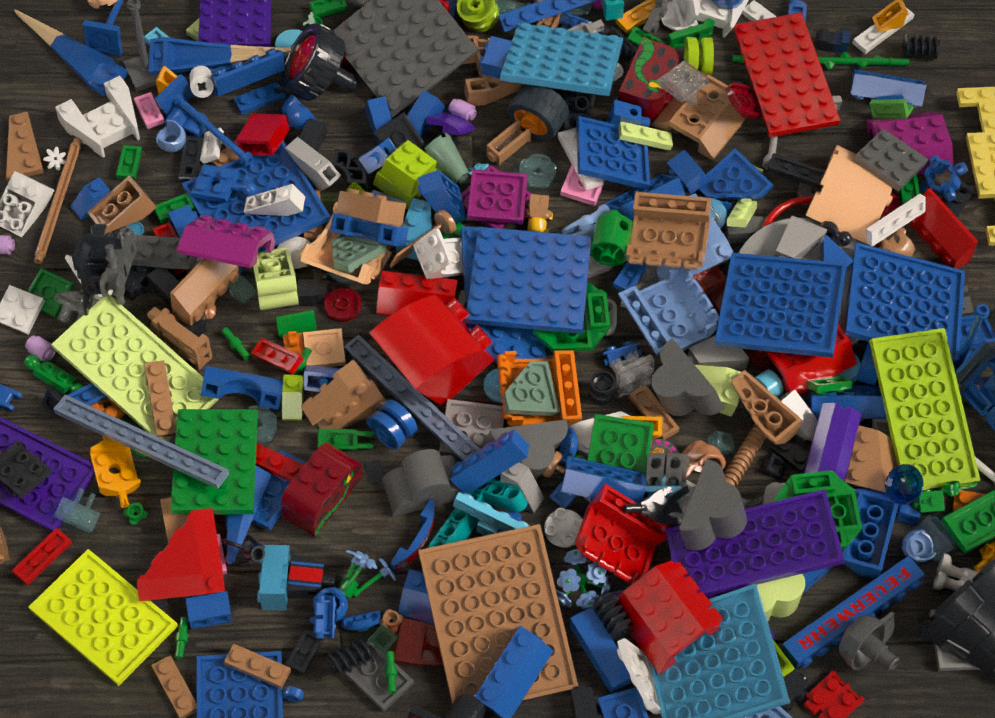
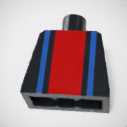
M292 555L287 585L288 599L314 598L323 589V586L335 587L336 575L325 574V564L323 562Z

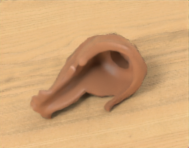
M701 440L691 443L682 452L690 459L686 477L693 470L702 472L706 459L718 463L722 469H724L726 464L723 455L717 447L706 444V442Z

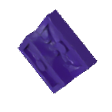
M441 112L427 116L426 124L443 126V133L461 135L475 130V126L470 122L450 113Z

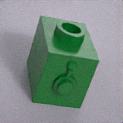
M921 490L917 493H912L911 506L919 513L945 511L943 490Z

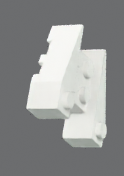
M683 0L687 11L685 14L687 25L691 26L695 20L704 22L706 19H712L715 23L714 26L723 29L722 37L725 38L736 24L748 0H744L742 5L730 10L718 7L712 0Z
M121 76L104 83L106 95L110 102L84 115L81 114L72 99L55 107L58 120L66 132L71 136L74 135L81 139V143L87 144L101 157H105L103 148L131 134H134L136 139L140 140L130 91Z

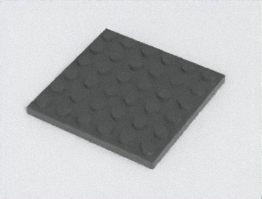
M371 0L333 30L343 37L345 43L344 56L377 98L385 96L390 115L393 118H396L416 102L423 90L426 92L431 90L479 51L439 0Z

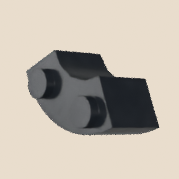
M335 149L332 165L339 172L340 177L347 181L349 188L359 190V194L362 191L369 192V185L363 165L353 154L345 150Z

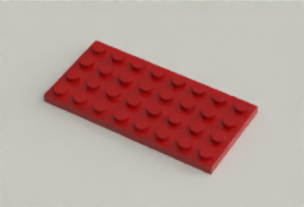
M802 12L734 25L733 31L769 137L840 125L837 109Z

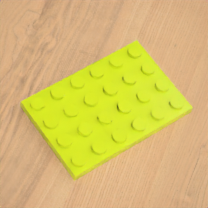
M89 549L29 606L30 611L118 686L178 627V624L150 600L139 602L138 590Z

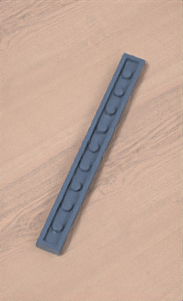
M357 335L344 346L345 351L461 461L467 459L471 453L481 450L361 336Z
M64 395L53 409L55 414L216 489L221 486L229 475L228 469L70 396Z

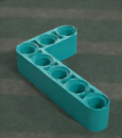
M491 479L469 493L474 500L480 503L484 502L513 512L524 510L528 504L518 486ZM455 508L431 541L429 548L466 540L480 519Z

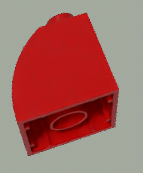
M436 295L422 298L398 310L369 332L411 385L441 406H445L447 399H452L495 360L486 349L493 341L478 325L472 330L466 326L463 321L470 314L455 298L449 303L444 302Z

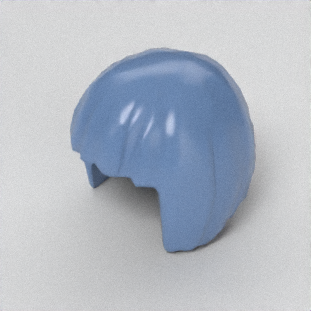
M167 120V127L159 131L156 142L162 150L174 153L183 148L186 142V134L176 121Z
M925 530L910 531L902 541L904 556H909L914 562H925L936 555V552H933L932 539L925 533Z

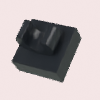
M54 388L46 390L42 405L54 417L57 414H55L53 409L62 399V393L57 392Z

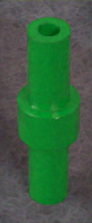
M225 327L221 332L229 341L230 347L234 351L236 350L244 360H247L250 354L242 346L243 343Z
M305 347L301 354L304 360L293 375H299L300 372L304 371L305 363L313 350Z
M186 617L180 618L179 631L175 637V642L177 643L176 659H183L185 644L188 642L187 627L189 619Z
M387 651L385 653V678H387L388 694H395L397 667H395L394 652Z

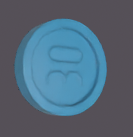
M140 222L126 226L131 228L134 235L144 234V227Z

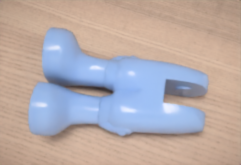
M606 204L600 205L598 210L591 215H584L562 230V234L589 236L592 239L596 225L593 223L596 222L600 215L608 213L610 211L609 207Z

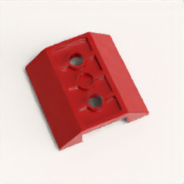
M839 324L833 358L800 354L787 355L781 352L765 351L783 376L782 383L787 393L796 390L801 395L811 390L807 388L808 380L835 377L857 365L851 342L847 335H844L845 332Z

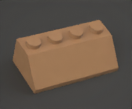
M203 258L170 292L172 315L189 326H192L195 321H199L203 313L214 305L215 300L219 296L224 295L227 288L238 280V266Z

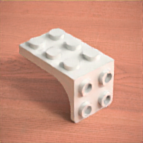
M433 229L413 244L426 279L463 275L461 238L443 239L440 230Z

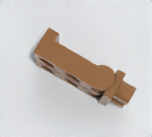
M154 307L148 312V318L152 320L150 327L154 330L155 335L200 370L213 358L209 338L206 335L202 334L200 337H197L179 324L167 308L161 311Z

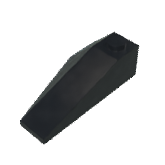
M560 89L561 97L565 100L569 109V114L563 122L564 131L576 128L578 116L590 117L596 94Z

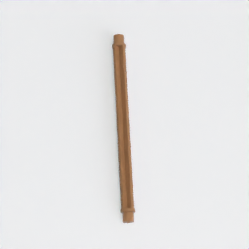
M74 138L70 144L59 183L37 250L35 251L34 262L37 264H42L43 259L46 257L53 230L81 149L82 140L79 138Z

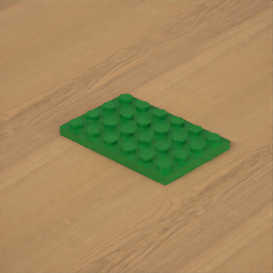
M178 409L175 445L228 469L229 475L221 486L216 489L173 469L171 514H189L191 510L213 508V514H254L258 409Z

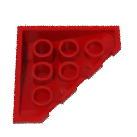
M213 508L191 510L187 516L189 519L182 528H177L169 538L170 543L163 552L159 551L150 564L152 566L145 575L141 574L137 579L139 602L225 591Z

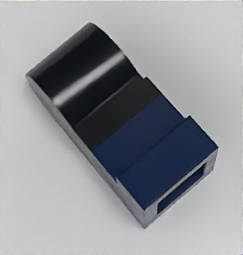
M826 29L819 30L816 33L815 46L819 50L843 54V52H847L849 46L850 31L843 30L840 33L830 32Z

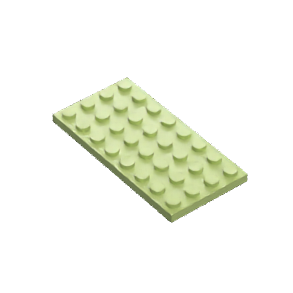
M110 294L100 299L89 310L88 315L85 316L84 314L52 343V348L139 426L156 436L145 363L165 361L176 427L178 409H209L219 400L217 398L200 396L203 377L122 305H118L117 301ZM173 436L164 437L161 439L168 442Z

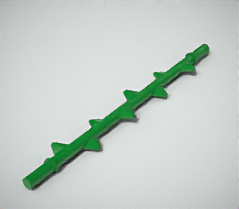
M843 52L841 57H818L820 64H824L828 70H831L834 64L859 65L861 68H865L866 65L909 66V59L881 58L879 55H875L874 58H851L847 52ZM732 55V62H744L742 55Z

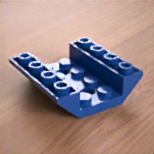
M273 48L265 51V55L260 57L259 55L249 57L247 61L209 67L214 85L211 94L219 97L284 71L282 51Z

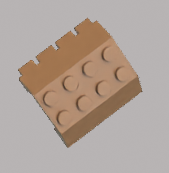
M635 192L633 205L634 221L631 241L627 245L626 261H629V264L643 265V262H645L646 265L660 267L662 264H665V267L681 268V266H684V269L698 270V267L702 268L706 257L709 236L711 198Z

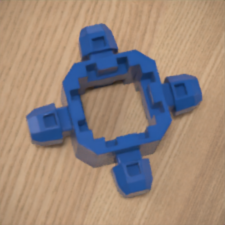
M934 155L929 160L931 166L927 167L924 172L927 181L919 184V191L921 194H924L931 188L937 196H944L948 201H952L956 198L955 190L959 189L961 184L958 175L966 173L968 168L964 162L958 163L954 167L950 161L940 160L937 155ZM944 170L950 171V182L947 183L945 181L941 183L940 187L935 184L936 174L941 175L945 173Z

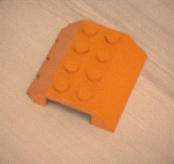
M504 351V354L497 355L498 369H500L498 371L499 383L502 386L500 388L501 396L531 360L548 362L561 412L558 416L505 414L504 405H502L503 419L507 420L508 425L513 427L567 420V425L571 426L582 421L574 351H554L552 359H515L516 351Z

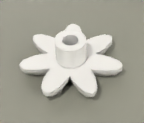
M55 147L54 152L47 149L46 152L49 156L44 157L43 160L50 162L48 169L55 165V168L59 171L60 164H65V160L61 158L66 153H59L58 147Z

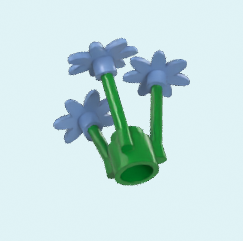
M346 550V553L353 557L351 560L352 564L340 582L341 585L338 589L348 598H351L353 595L358 597L363 590L382 576L385 577L390 574L394 581L396 577L386 562L380 558L379 560L384 568L379 570L380 573L364 585L357 588L359 584L355 581V578L360 571L366 568V566L369 569L372 567L377 569L375 561L369 559L367 554L364 555L360 551L352 552ZM356 565H357L358 568L356 569V571H355V572L353 573V575L351 576V574H352L354 568H355Z

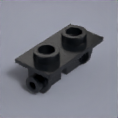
M612 26L607 36L616 35L623 38L620 55L629 62L631 57L635 56L638 46H633L627 40V37L622 34L621 30H617Z

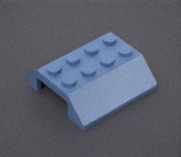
M684 267L670 269L668 271V278L643 290L638 291L636 286H633L618 293V296L656 355H660L662 347L671 338L684 351L708 339L718 327L719 314L715 309H711L713 305L707 296L702 294L703 290L695 279L691 280L693 275L690 270L684 269Z

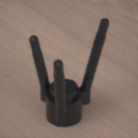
M247 535L246 538L253 544L248 546L222 539L223 543L244 551V555L249 561L238 563V567L256 566L257 562L264 559L265 546L258 543L250 535Z

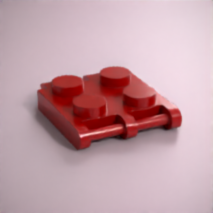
M835 670L828 674L805 697L807 701L803 706L814 716L820 712L821 714L818 718H847L865 700L850 688L851 685L845 684L836 675L837 672Z

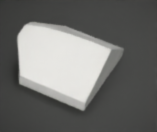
M683 0L669 2L666 15L661 17L663 25L673 31H681L690 27L687 25L685 15L687 11ZM695 20V21L691 24V26H696V25H698L697 20Z

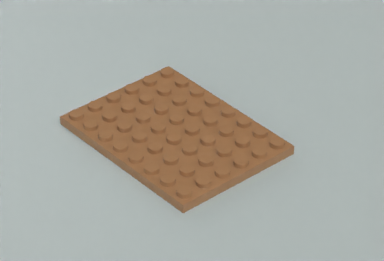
M540 524L418 550L452 704L461 694L476 695L519 626L539 637L553 650V653L523 700L571 690L578 686Z

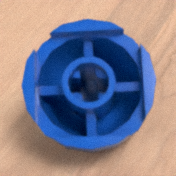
M292 94L282 105L281 113L286 116L290 129L294 127L297 130H303L309 118L317 120Z

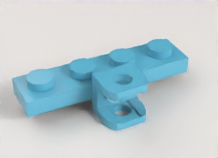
M458 492L455 498L454 507L480 519L476 531L484 536L496 534L498 529L505 532L529 526L524 521H517L511 518L506 512H498L492 509L487 503H480L474 500L469 494Z

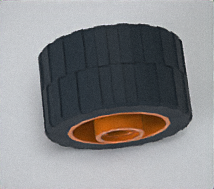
M528 84L522 85L507 109L513 123L517 120L521 121V130L524 132L529 128L531 136L540 140L554 138L569 114L568 105L565 100L553 89Z

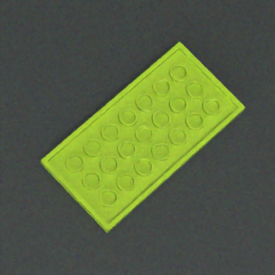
M945 328L870 339V347L904 494L944 487L943 483L948 481H959L960 484L980 481Z

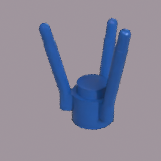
M565 12L561 16L559 23L562 25V28L568 30L576 26L577 23L588 24L589 21Z

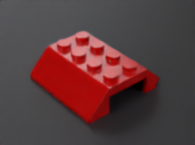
M604 484L585 511L575 544L583 556L593 562L596 561L599 566L609 572L613 571L614 575L626 582H630L632 585L648 572L656 545L666 540V528H670V525L657 523L638 512L624 513V505L638 503L609 485Z
M669 561L655 566L624 590L615 607L622 605L623 608L619 613H627L624 620L631 619L632 622L628 627L633 626V630L630 632V635L659 674H662L677 662L674 657L705 632L712 635L719 629L720 622L723 621L715 607L709 609L712 603L703 592L697 593L700 588L692 577H685L688 572L680 562L674 563Z

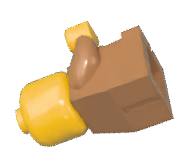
M530 194V206L524 210V218L528 217L529 219L528 231L544 232L547 226L546 220H552L553 213L548 210V195Z

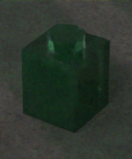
M383 623L368 640L384 654L397 640L399 635L387 624Z

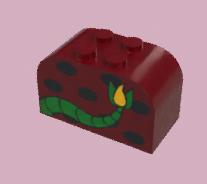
M643 37L619 90L618 101L640 106L641 117L650 118V121L655 120L665 107L669 105L672 99L670 95L672 92L675 93L677 88L679 56L676 50L669 45Z
M323 443L284 491L281 499L282 517L313 537H316L363 478L362 464L330 443Z

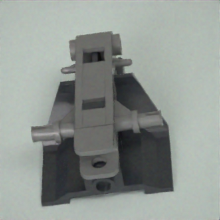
M94 224L91 227V234L80 236L72 256L74 270H77V277L81 279V294L84 296L82 305L85 316L89 313L95 295L102 294V297H106L109 290H113L118 305L125 303V283L137 251L134 232L131 228L124 227L120 229L118 234L112 231L109 234H104L107 225Z

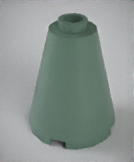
M445 133L446 137L442 138L440 135L426 146V154L437 161L436 168L455 184L462 185L468 180L469 171L451 136Z

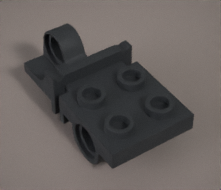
M19 440L3 453L0 450V484L3 483L5 488L15 498L19 497L22 499L52 474L51 469L29 450L24 449Z

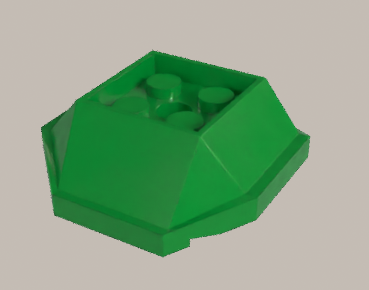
M587 282L582 334L532 329L533 334L553 353L554 351H592L610 330L607 293Z
M832 470L791 475L773 502L826 489L841 550L846 549L862 530L855 490L840 479Z

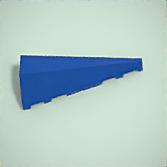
M256 466L254 514H226L225 516L226 540L241 545L271 477V474ZM227 545L225 562L230 565L234 563L240 549Z

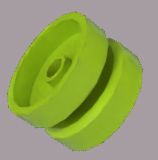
M495 0L457 1V11L465 27L470 31L477 33L486 32L497 23L499 8Z
M686 37L684 48L685 76H696L698 66L700 75L708 74L712 76L714 62L713 39L711 37H702L699 44L696 37Z

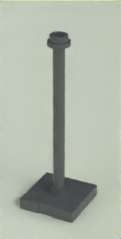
M128 0L127 8L132 13L140 56L123 61V64L128 71L136 92L157 85L156 79L159 74L151 75L149 73V53L146 51L139 15L141 2L139 0Z

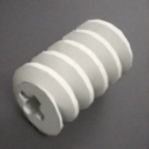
M205 66L193 68L189 76L192 93L201 98L208 97L212 93L214 86L211 78L212 73Z

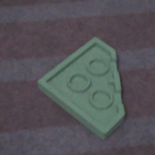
M342 234L331 241L334 268L344 273L353 272L354 269L362 266L363 263L366 264L387 251L386 244L356 236Z
M531 360L501 396L505 414L558 416L561 413L549 364L546 361Z

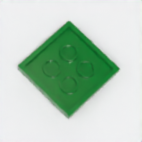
M595 414L587 460L646 474L647 454L650 453L654 423Z

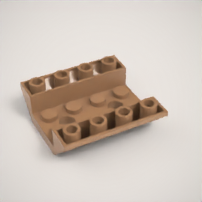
M707 74L690 77L669 105L652 123V126L667 132L672 128L699 143L698 152L714 160L747 118L741 117L732 106L726 92V86L728 85ZM709 95H716L718 98L712 99ZM695 118L698 122L693 123L689 119Z

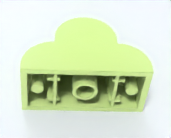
M289 248L274 249L271 253H266V251L258 252L257 263L253 266L260 311L299 305L296 277Z
M803 574L757 585L767 621H769L770 616L782 618L794 613L805 588Z

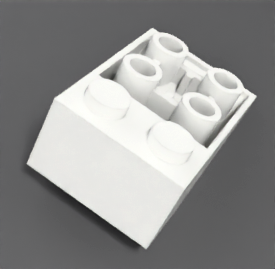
M14 171L0 199V227L23 237L47 207L54 189Z

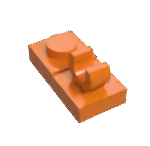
M292 331L288 332L289 334L283 335L284 348L301 355L304 351L302 333Z

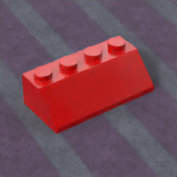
M931 188L923 194L926 197L925 212L908 224L919 233L921 239L928 243L931 250L942 259L945 266L958 269L970 262L978 240Z
M382 271L376 315L391 316L403 307L433 295L449 303L453 298L456 299L457 280L446 278L426 279L422 275Z

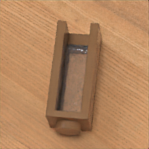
M517 120L487 144L488 159L500 166L503 161L525 143L531 142V130L528 128L523 132L521 130V121Z

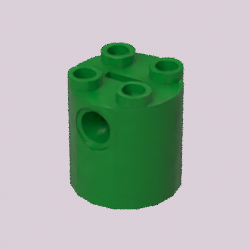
M610 210L608 213L600 215L596 220L590 247L591 257L603 265L617 266L623 264L627 258V245L630 244L633 221L621 215L617 210Z

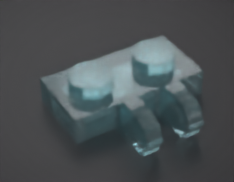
M79 488L73 501L65 497L61 498L53 517L91 533L100 515L99 512L90 509L96 495L91 493L87 498L85 506L78 504L84 493V489Z

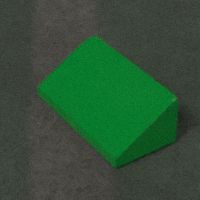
M314 310L276 317L280 339L283 338V335L289 334L288 332L292 331L302 333V335L303 332L317 331Z

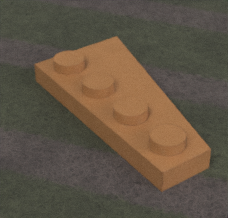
M28 112L9 116L7 182L10 181L14 171L28 177L44 173Z

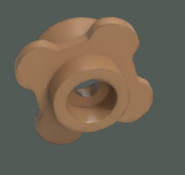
M389 609L386 610L379 625L388 628L390 632L394 633L397 632L398 626L404 621V618L396 611Z

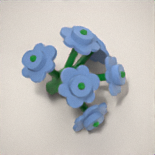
M578 549L567 552L564 561L575 565L576 571L574 569H568L567 572L561 571V577L558 578L557 584L563 587L565 593L556 590L558 602L561 606L571 607L572 601L567 596L571 591H577L580 587L582 594L576 601L577 606H581L582 609L593 608V603L599 596L596 595L595 591L587 592L584 586L587 583L602 588L601 597L611 590V583L608 582L609 576H605L606 569L599 566L596 561L588 565L589 571L584 574L580 571L579 564L585 563L586 557Z

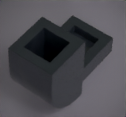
M315 267L314 280L298 279V306H314L324 301L325 296L330 293L329 280H326V271Z

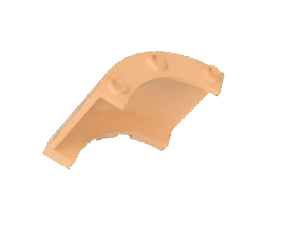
M836 145L820 182V185L823 187L820 192L816 191L805 215L821 223L831 221L838 226V231H848L853 238L867 244L866 229L878 222L885 206H889L893 198L890 196L893 188L853 161L855 153Z
M337 201L335 202L333 207L334 213H336L337 210ZM332 215L322 234H319L314 242L307 243L306 247L302 248L300 261L362 284H369L371 279H375L386 265L392 254L389 251L392 245L386 244L387 251L366 264L363 263L362 266L354 269L351 273L337 270L334 268L331 241L342 234L330 231Z

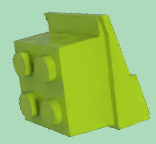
M407 140L385 160L382 169L376 173L373 184L387 195L405 201L406 209L408 210L412 198L418 199L421 196L418 190V177L439 170L436 168L437 161Z

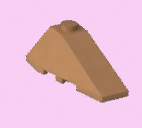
M742 371L731 380L733 388L760 432L774 444H784L799 432L802 419L747 371Z

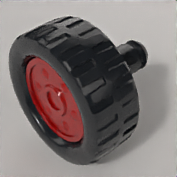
M320 23L311 24L304 29L291 46L293 52L288 53L285 58V70L281 72L282 87L291 94L306 101L318 98L331 83L343 90H348V92H354L359 85L358 77H354L352 73L340 67L345 50L343 37Z

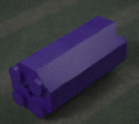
M838 403L822 404L804 473L832 470L840 479L845 480L861 418L860 412L849 406H846V409L840 408L841 404Z

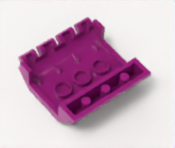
M930 111L910 114L907 119L866 120L868 136L873 134L875 137L882 129H885L928 159L926 165L917 173V176L924 175L926 168L931 166L929 162L930 157L937 155L940 160L950 161L953 165L952 142L942 114Z
M201 215L186 225L177 248V253L251 268L257 263L258 248L266 247V253H271L274 250L275 239L272 231L266 230L265 227L256 226L253 228L249 227L246 223L234 224L230 223L227 219L215 220L211 216Z

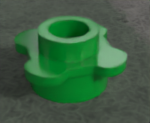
M139 502L129 505L124 510V516L130 519L131 525H136L138 521L148 517L147 511L143 510Z

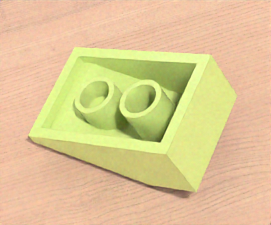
M695 365L715 388L724 407L719 413L732 416L738 405L739 396L733 388L731 380L741 372L728 367Z

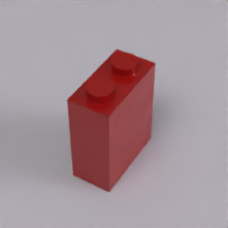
M252 114L236 138L237 146L245 153L250 152L252 155L274 156L290 130L286 116L280 114Z

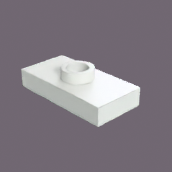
M210 131L205 132L200 157L203 164L217 160L220 156L222 142Z

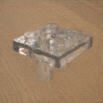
M683 61L660 77L657 82L658 86L679 101L683 102L686 100V103L689 105H694L697 103L696 92L709 83V77L686 61Z
M66 290L64 292H56L54 300L63 304L57 319L64 323H69L73 310L79 313L76 321L84 315L82 305L84 296H82L81 292L73 290V292ZM93 300L91 308L98 302L97 300Z
M634 351L633 354L630 353L627 356L630 364L624 366L620 359L610 363V367L616 374V393L619 398L629 395L644 385L648 387L652 383L655 360L651 354L641 358L638 352Z

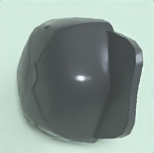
M890 612L881 620L873 616H861L846 629L840 641L839 652L849 667L854 670H860L872 660L874 663H881L888 671L896 668L899 663V657L891 653L885 644L894 631L895 613Z

